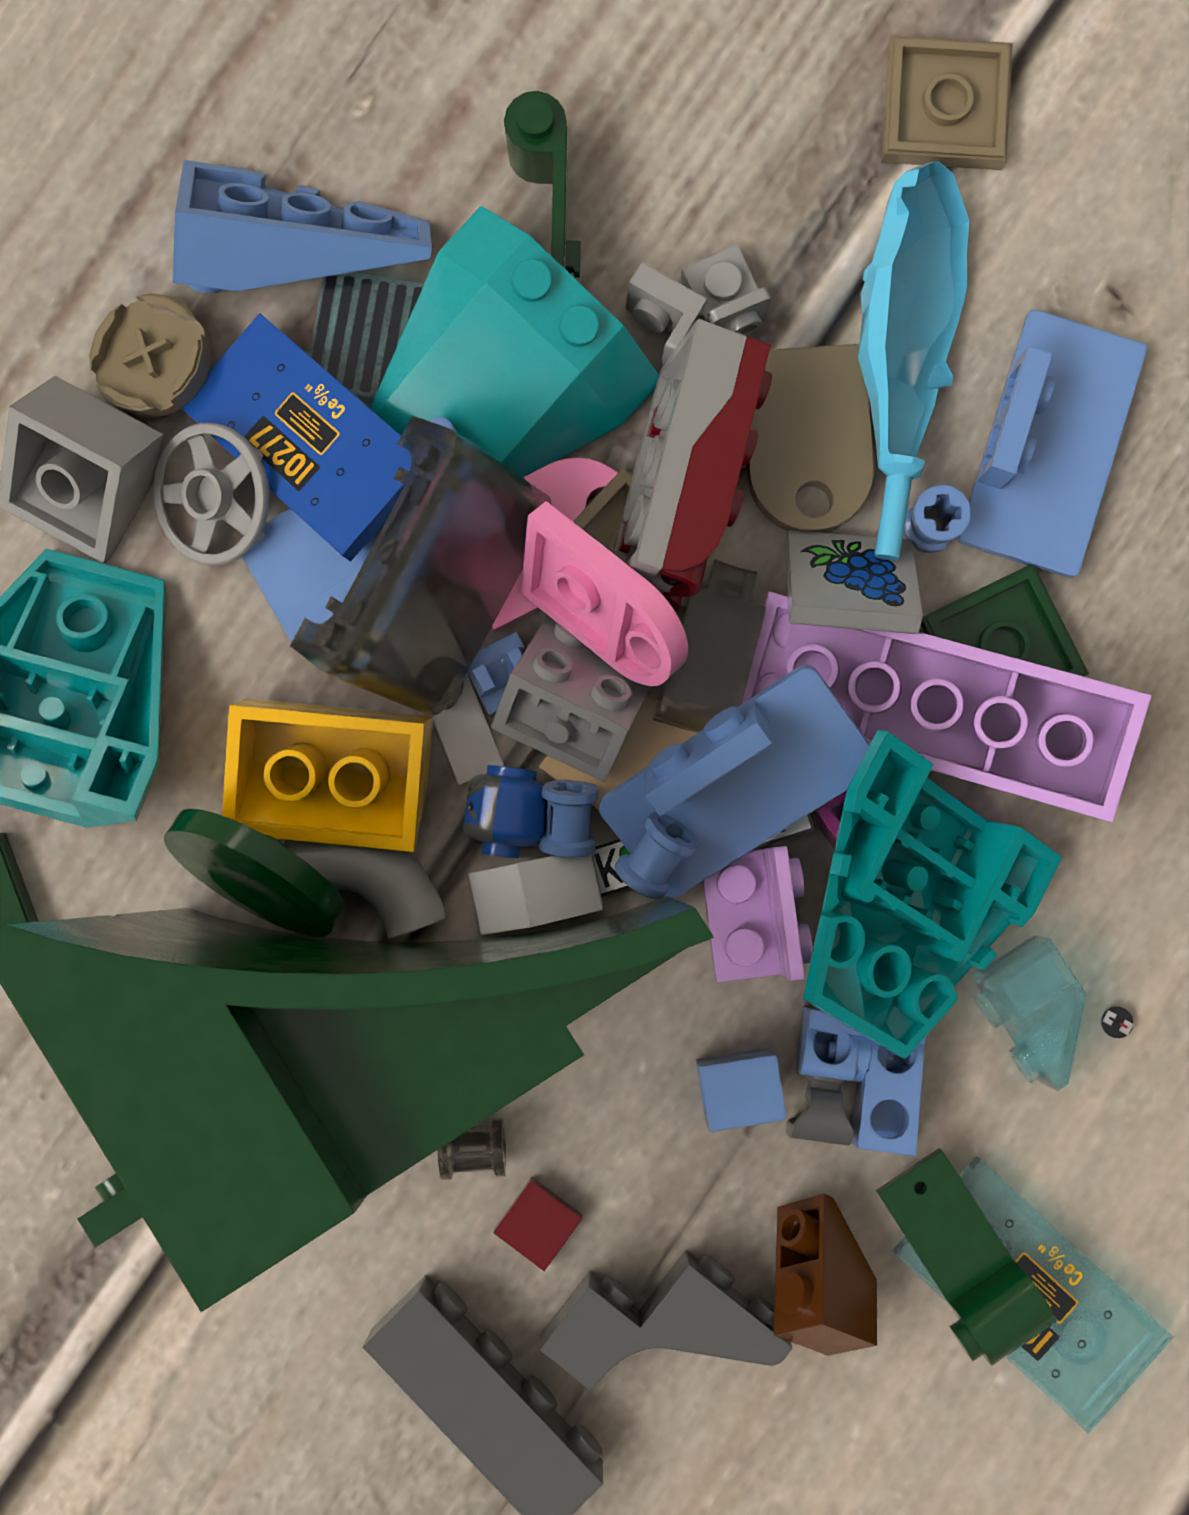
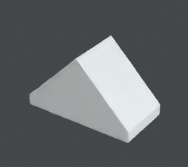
M593 853L588 856L573 858L550 856L469 874L481 935L535 927L604 910Z

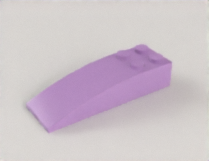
M769 592L736 707L797 667L811 665L822 676L869 744H871L877 730L888 731L933 763L932 771L1113 822L1152 695L921 632L919 634L792 624L789 623L788 596Z

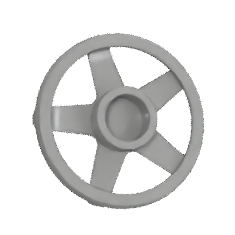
M198 423L180 431L163 450L154 475V504L164 533L182 554L198 563L206 565H223L234 562L248 553L256 543L265 537L263 529L269 509V486L266 472L261 462L263 454L259 449L253 447L239 432L226 425ZM203 434H212L224 438L234 445L241 455L223 469H217L214 466ZM184 441H188L195 470L190 472L181 483L164 484V476L171 456ZM250 472L255 487L253 518L243 510L233 496L234 490ZM164 503L184 505L186 511L197 519L192 546L189 547L174 531L167 516ZM218 520L226 521L244 536L238 544L225 552L207 554Z

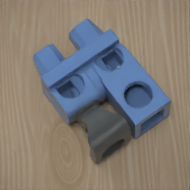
M803 1006L796 1071L797 1074H801L808 1079L805 1098L809 1102L805 1111L798 1118L788 1119L786 1134L790 1138L845 1146H849L852 1143L858 1149L916 1156L924 1061L923 1044H926V1036L910 1055L904 1059L815 1006ZM847 1081L857 1082L854 1114L850 1115V1122L844 1113L843 1094L841 1093V1085L847 1083Z

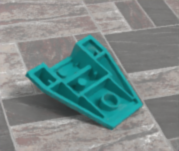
M480 206L438 252L370 409L402 437H405L436 417H444L451 421L491 491L494 492L548 464L568 456L620 427L655 389L659 374L625 326L526 232Z
M46 548L0 596V805L85 828L137 821L160 764L166 584L163 579Z

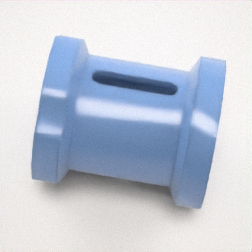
M948 485L930 487L922 492L914 507L907 511L904 528L905 538L912 540L914 547L921 552L935 553L944 550L969 525L971 518L969 501L955 487ZM931 508L936 509L938 519L948 521V524L941 531L936 530L935 520L925 519L924 517Z
M553 780L546 782L542 786V797L548 801L546 833H544L539 842V849L542 852L554 856L572 858L588 856L595 852L596 839L590 835L591 807L592 803L598 799L599 787L588 782L574 780Z
M657 812L650 813L644 823L647 831L630 855L620 856L615 864V870L621 880L631 889L645 897L658 900L667 893L669 888L667 879L681 859L693 856L698 849L699 843L694 838L692 832L683 824L670 816H659Z

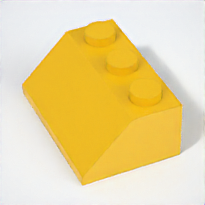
M251 698L230 704L222 816L233 819L276 839L414 852L416 850L429 779L434 716Z

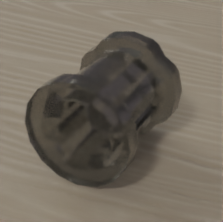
M493 1118L491 1125L474 1126L438 1149V1165L441 1180H451L454 1173L493 1171L496 1177H506L507 1152L504 1119ZM461 1147H487L484 1151L459 1152Z

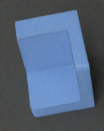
M771 1048L696 1059L705 1121L710 1132L777 1122L785 1119L786 1110L777 1055Z

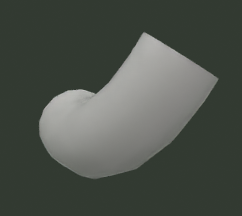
M286 840L285 842L287 849L315 868L337 891L343 890L358 894L371 903L382 920L388 939L447 918L442 900L422 865L405 851Z

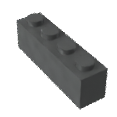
M425 1275L371 1329L362 1348L521 1515H573L603 1485V1460L600 1458L603 1450L584 1426L576 1423L571 1427L555 1410L558 1406L555 1397L538 1378L531 1376L526 1380L510 1363L513 1358L510 1350L493 1331L486 1329L481 1333L464 1315L468 1311L466 1304L449 1285L441 1282L436 1286Z

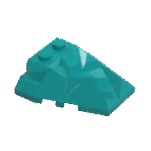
M877 730L847 788L803 1000L893 1054L906 1059L958 1000L954 988L972 966L981 970H985L997 956L993 949L989 947L1010 924L1023 927L1034 915L1062 856L1022 827L987 821L927 778L934 765L890 732Z

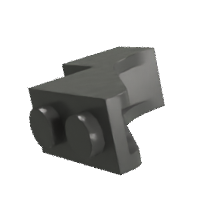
M685 1250L640 1310L634 1307L637 1302L635 1295L621 1282L609 1275L602 1281L592 1272L588 1271L542 1331L540 1350L590 1391H593L605 1374L616 1364L634 1353L647 1349H670L774 1366L781 1363L793 1347L790 1341L774 1336V1306L757 1294L752 1301H749L732 1287L736 1278L721 1263L707 1254L699 1261Z

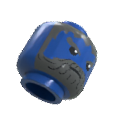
M487 765L486 774L474 776L470 780L463 829L465 834L471 839L483 841L481 854L519 859L521 846L533 847L539 844L545 832L548 801L542 797V786L544 784L536 781L537 771Z

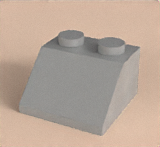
M53 376L9 406L0 480V508L104 564L112 557L154 483L163 434L59 377Z

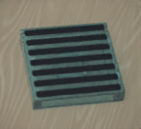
M356 272L323 277L309 356L362 402L372 403L424 284Z

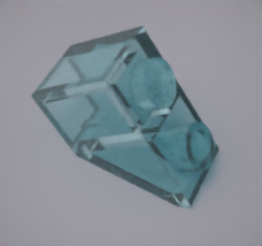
M1032 936L990 963L985 970H979L971 976L981 991L974 995V1000L985 1018L994 1028L1003 1025L1016 1045L1009 1050V1054L1025 1078L1031 1083L1038 1079L1040 1083L1058 1091L1069 1084L1086 992L1051 938Z

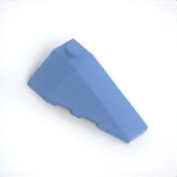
M188 160L183 161L175 208L172 283L188 285L191 289L201 293H218L222 290L242 291L431 258L432 242L428 220L361 201L350 202L343 209L331 205L326 199L320 197V190L300 185L296 192L287 193L266 187V175L236 167Z

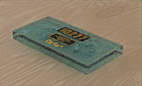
M976 1156L959 1177L1012 1259L1030 1277L1057 1319V1323L1006 1356V1358L1089 1434L1174 1337L984 1161ZM904 1236L892 1251L946 1301Z

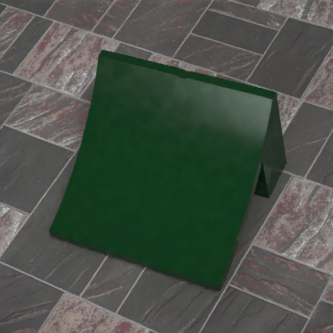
M668 896L619 914L565 927L519 935L436 942H386L312 937L298 933L266 929L221 919L189 908L117 914L115 916L105 915L5 925L0 928V984L116 1173L95 1187L103 1202L77 1218L88 1238L96 1248L143 1218L200 1312H203L353 1215L367 1195L584 1056L583 1051L567 1028V1025L678 953L710 940L714 936L695 907Z

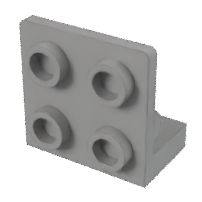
M547 615L509 677L491 728L605 782L651 686L636 683L617 672Z

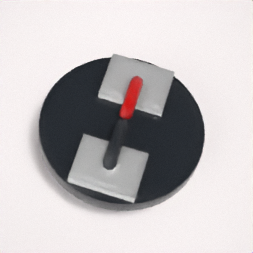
M1118 1006L1107 1009L1101 1018L1102 1029L1108 1036L1113 1038L1126 1037L1132 1031L1134 1025L1130 1012Z

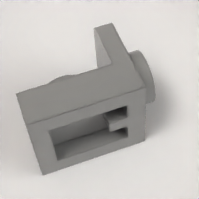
M738 244L682 268L681 279L684 286L707 299L702 320L745 336L761 327V320L766 318L771 297L766 287L758 289Z
M641 262L629 282L625 309L632 312L634 319L646 329L656 333L665 331L671 334L665 344L660 367L664 366L697 319L702 320L707 299Z

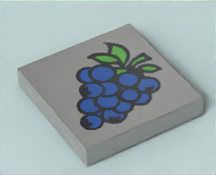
M788 530L785 554L789 623L919 634L923 612L912 540L903 539L900 559L891 561L874 557L877 537Z

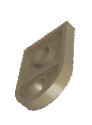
M859 344L770 349L765 370L772 373V383L764 404L759 410L755 409L751 428L758 431V441L753 456L747 465L750 492L757 507L768 520L786 531L800 530L827 533L847 523L858 512L871 490L874 478V458L870 405L858 360ZM806 487L821 489L829 499V511L825 515L816 518L804 515L797 507L796 494Z

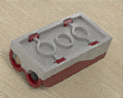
M697 319L659 372V378L655 387L613 554L648 580L666 598L675 612L679 611L682 597L699 594L708 556L718 547L726 526L731 527L739 515L744 498V490L737 488L741 467L745 468L749 464L758 441V431L752 429L751 425L755 409L759 410L764 404L772 383V373L765 370L771 345L701 319Z

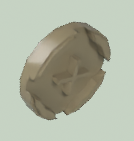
M148 293L137 296L136 298L139 301L131 303L127 307L120 304L108 313L95 332L89 359L90 368L96 374V381L98 383L96 386L104 398L130 416L153 419L173 414L193 400L207 380L212 360L210 334L198 315L172 296Z

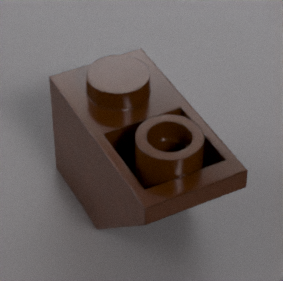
M823 1193L777 1207L774 1336L829 1356L877 1346V1279L836 1201L832 1196Z

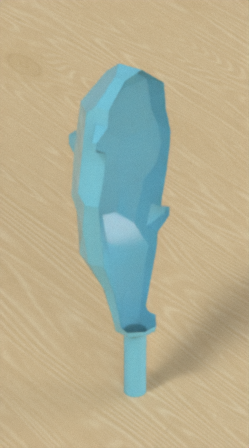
M938 160L906 171L894 182L885 208L873 260L864 270L863 281L865 283L861 291L862 324L858 360L871 405L878 469L887 476L874 557L883 560L896 561L900 559L911 483L913 479L921 476L925 464L924 460L916 458L935 406L938 388L952 386L953 375L946 364V359L956 332L967 290V246L970 221L954 173Z

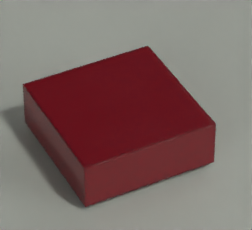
M531 1177L498 1222L493 1233L545 1272L581 1222L583 1214L535 1178Z

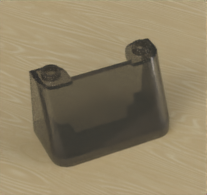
M412 416L397 445L411 454L412 461L410 471L399 467L394 477L395 480L405 485L344 601L342 602L332 596L330 597L325 608L334 614L323 623H315L304 618L290 646L324 673L433 717L440 714L443 710L452 708L458 701L463 690V679L523 570L528 515L545 501L551 504V498L538 487L454 430Z

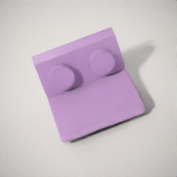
M787 846L751 850L702 881L708 928L714 938L710 939L716 982L781 975L790 981L804 980L803 964L810 963L813 947L808 924H800L796 916L794 898L804 897L801 863L799 858L788 857Z

